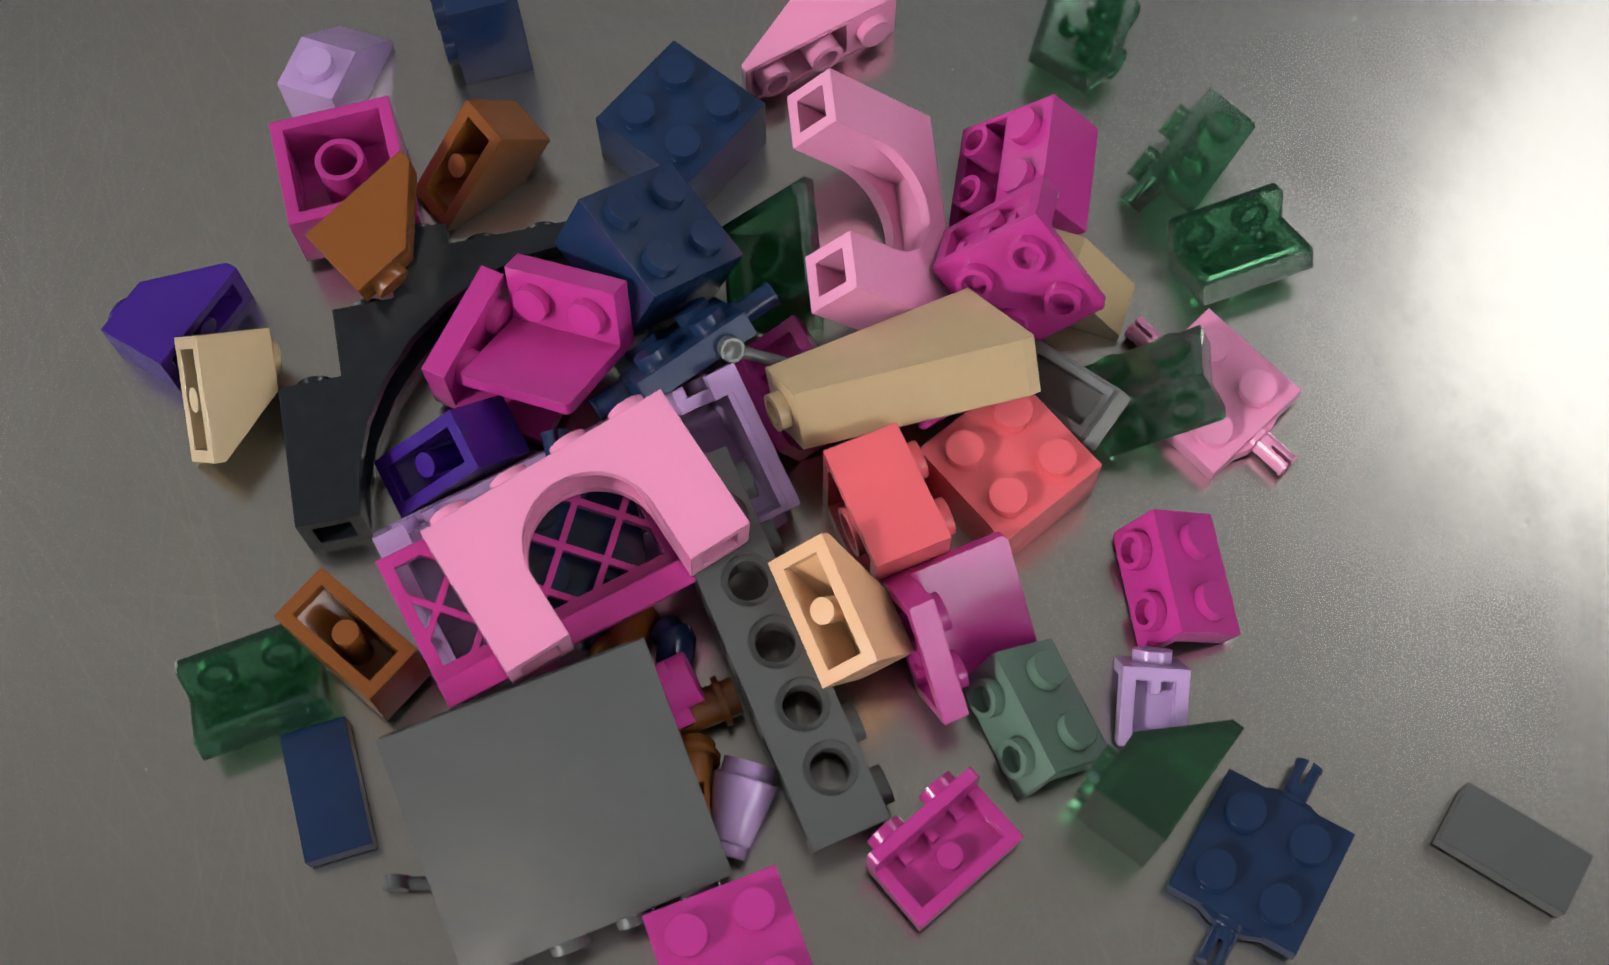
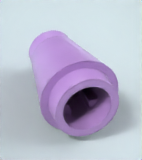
M724 755L720 771L713 770L710 802L711 817L725 855L745 861L747 850L751 847L778 790V787L773 786L776 769Z

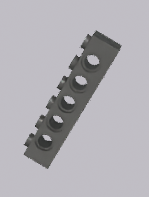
M724 446L704 455L749 520V541L695 574L696 582L694 585L812 855L890 819L891 817L886 805L895 802V799L880 765L876 764L868 767L858 745V742L867 739V736L854 705L851 701L841 705L833 686L822 688L768 565V562L785 553L781 539L770 519L760 523L750 500L758 497L759 493L746 462L742 460L734 464L727 447ZM753 571L765 580L767 589L761 597L755 600H741L731 592L729 588L730 580L739 572ZM772 630L786 634L793 644L794 651L792 655L782 662L773 663L766 661L758 654L755 647V642L760 635ZM796 691H805L812 694L820 705V717L809 725L792 723L787 719L782 708V702L789 694ZM830 752L843 759L847 767V779L844 785L835 789H826L819 786L813 780L810 773V763L816 755Z

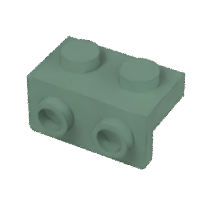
M1052 638L994 652L968 674L969 686L963 688L1016 797L1023 798L1032 795L1049 781L1098 766L1112 756Z

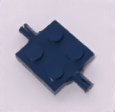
M764 282L762 286L738 302L732 301L728 304L716 297L707 301L704 296L688 302L674 313L675 323L657 335L651 330L634 338L632 346L614 365L620 375L618 377L619 380L593 398H589L590 405L601 421L604 422L616 405L631 396L641 394L646 398L659 389L666 395L721 358L717 353V343L723 336L734 335L744 343L756 335L757 332L751 322L775 306H779V298L771 286Z
M568 428L557 429L555 436L554 430L540 433L545 456L550 455L549 450L558 439L568 434ZM610 492L582 493L580 498L619 510L623 496ZM630 499L626 513L639 517L637 506ZM560 502L554 506L540 521L534 533L559 541L570 505ZM577 507L566 543L604 555L615 519ZM622 523L611 558L636 566L648 562L640 527ZM531 542L528 559L529 570L536 583L544 586L555 549ZM562 552L551 589L579 597L593 590L601 564ZM608 567L603 584L626 572ZM550 597L547 598L553 609L566 604ZM603 631V632H601V633L595 635V636H594V641H595L598 637L605 636L606 631ZM593 637L581 643V651L590 650L594 642Z
M1296 758L1282 790L1264 787L1230 768L1218 788L1166 889L1168 893L1196 907L1209 923L1213 924L1198 954L1194 957L1195 961L1200 965H1206L1216 944H1219L1220 948L1211 965H1225L1237 939L1262 943L1291 960L1296 956L1355 836L1354 833L1318 815L1310 805L1306 804L1319 777L1323 774L1321 767L1313 763L1303 784L1300 785L1299 780L1309 762L1308 759Z

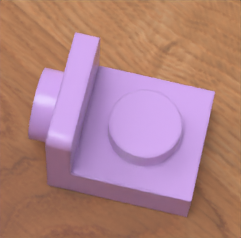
M1135 646L1132 647V656H1114V670L1118 674L1114 741L1118 746L1186 749L1191 669L1181 660L1172 658L1173 650L1162 647Z

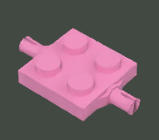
M1208 309L1184 332L1174 335L1168 340L1154 329L1143 316L1138 317L1135 320V324L1132 322L1126 329L1124 336L1129 338L1149 357L1145 368L1122 389L1124 393L1132 398L1128 405L1210 481L1233 460L1246 456L1252 451L1273 469L1278 476L1284 474L1286 469H1289L1297 460L1298 456L1288 450L1270 432L1276 419L1298 399L1302 390L1212 310Z

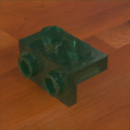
M1047 0L1027 61L1085 94L1102 80L1112 79L1123 66L1127 56V50L1123 48L1128 30L1138 18L1141 4L1137 0Z
M1212 87L1190 109L1180 103L1158 130L1165 137L1159 148L1156 150L1151 145H1148L1127 171V174L1135 180L1121 199L1139 213L1161 192H1164L1186 211H1193L1199 206L1256 126L1255 122Z
M1270 183L1172 217L1167 223L1169 268L1203 307L1313 268L1314 248L1283 218V190L1276 183Z
M1201 325L1179 333L1165 334L1154 342L1120 354L1104 356L1097 362L1084 366L1132 398L1100 442L1110 456H1116L1226 418V406L1212 381L1210 341Z
M281 624L175 662L176 677L189 697L193 744L203 761L244 748L252 743L305 726L313 721L334 714L326 667Z

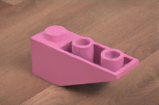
M790 0L741 65L743 88L758 99L764 96L772 97L783 92L790 83L814 71H825L834 66L840 58L864 46L872 47L879 44L890 33L894 32L896 0Z

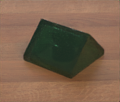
M804 176L722 226L744 254L725 281L727 303L729 304L732 301L738 302L762 286L764 282L771 286L780 301L779 306H775L751 322L757 334H766L793 314L804 322L808 330L824 329V318L811 312L805 257L820 249L814 182L812 179Z

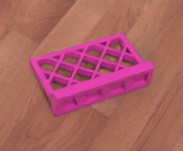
M581 494L572 496L562 501V503L569 504L570 508L559 541L536 533L533 534L531 542L555 549L544 586H538L546 598L550 597L566 603L554 609V611L568 631L573 647L683 591L696 582L694 575L691 577L654 519L643 507L635 502L642 518L626 513L630 499L624 496L619 510L580 498ZM577 507L615 519L604 555L566 543ZM622 523L649 530L661 555L640 566L611 558ZM422 538L375 563L448 707L453 709L510 679L488 643L481 646L484 637L479 629L471 652L443 665L431 642L440 613L473 624L475 622L469 613L444 606L450 587V582L445 575L436 602L409 595L405 591L395 571L396 569L420 557L436 561ZM562 552L601 564L593 590L576 597L551 589ZM608 567L626 572L603 584ZM413 605L432 611L426 630Z

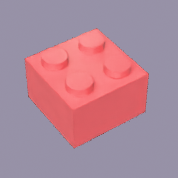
M1035 394L966 411L920 447L929 471V476L924 478L933 499L942 497L946 501L954 522L972 542L994 532L1004 534L1008 538L1013 557L1092 494L1102 464Z
M897 422L823 451L822 500L844 549L881 585V580L951 551V535L956 534L955 522L946 501L942 497L933 499L924 478L929 476V471L919 445L915 440L906 443Z

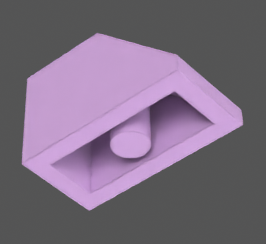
M340 25L301 36L277 83L292 118L368 100L394 47L392 40Z

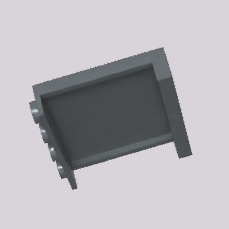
M642 636L528 679L516 686L507 687L382 735L375 741L459 965H525L523 959L550 949L552 957H560L588 945L592 941L590 932L612 923H616L619 931L639 926L644 923L642 915L655 911L654 906L679 896L684 900L721 885L719 880L733 875L647 644Z

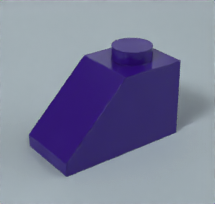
M227 262L141 281L127 298L120 300L113 307L108 321L101 328V331L122 358L180 391L181 382L174 338L226 332L252 300L253 295L238 269Z
M497 395L448 410L375 460L374 464L401 518L498 472L528 453L530 449L504 397Z

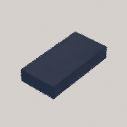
M343 716L279 735L305 864L312 868L376 849L377 843L350 721Z

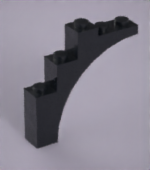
M542 221L531 224L526 229L501 234L478 233L464 241L452 243L446 223L434 225L425 223L415 224L414 260L405 267L409 271V275L393 291L394 298L386 300L371 298L368 302L362 299L354 302L349 307L332 310L341 376L334 378L311 376L302 379L297 385L278 388L295 528L311 550L373 537V488L377 471L374 461L379 458L381 445L398 403L424 365L479 268L482 265L504 274L506 280L504 266L517 253L571 266L554 244L566 221L559 223Z

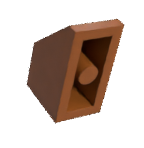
M467 99L416 185V195L440 223H446L448 231L456 230L523 185L551 139L516 100Z
M401 150L305 234L310 242L367 302L376 293L383 298L398 288L409 275V271L405 267L414 260L417 173L409 158Z
M322 567L274 615L275 619L328 670L386 721L432 674L425 659L414 645Z

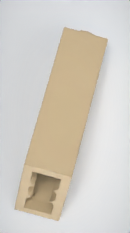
M965 288L766 367L770 393L764 396V404L768 417L775 429L779 432L785 430L803 449H809L859 437L896 422L901 427L1028 397L1041 392L1035 338L1027 329L971 289Z

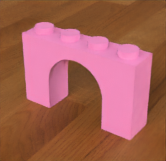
M831 68L827 69L787 96L793 149L842 170L861 186L872 201L880 217L886 245L848 231L806 256L811 312L845 326L862 330L951 294L932 270L943 232L947 228L930 116Z
M661 389L646 398L638 394L623 400L608 414L609 420L587 433L584 429H577L564 435L551 446L549 450L550 455L528 468L525 464H519L503 471L491 482V490L469 503L466 500H457L444 506L431 517V525L420 531L430 552L514 686L574 650L568 631L530 573L528 560L530 543L538 524L560 502L586 492H610L631 499L651 515L691 577L749 541V520Z

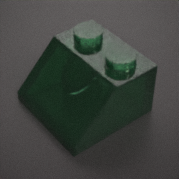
M1230 719L1134 732L1121 751L1109 743L1085 776V780L1076 792L1086 800L1076 819L1141 867H1144L1167 840L1245 727Z

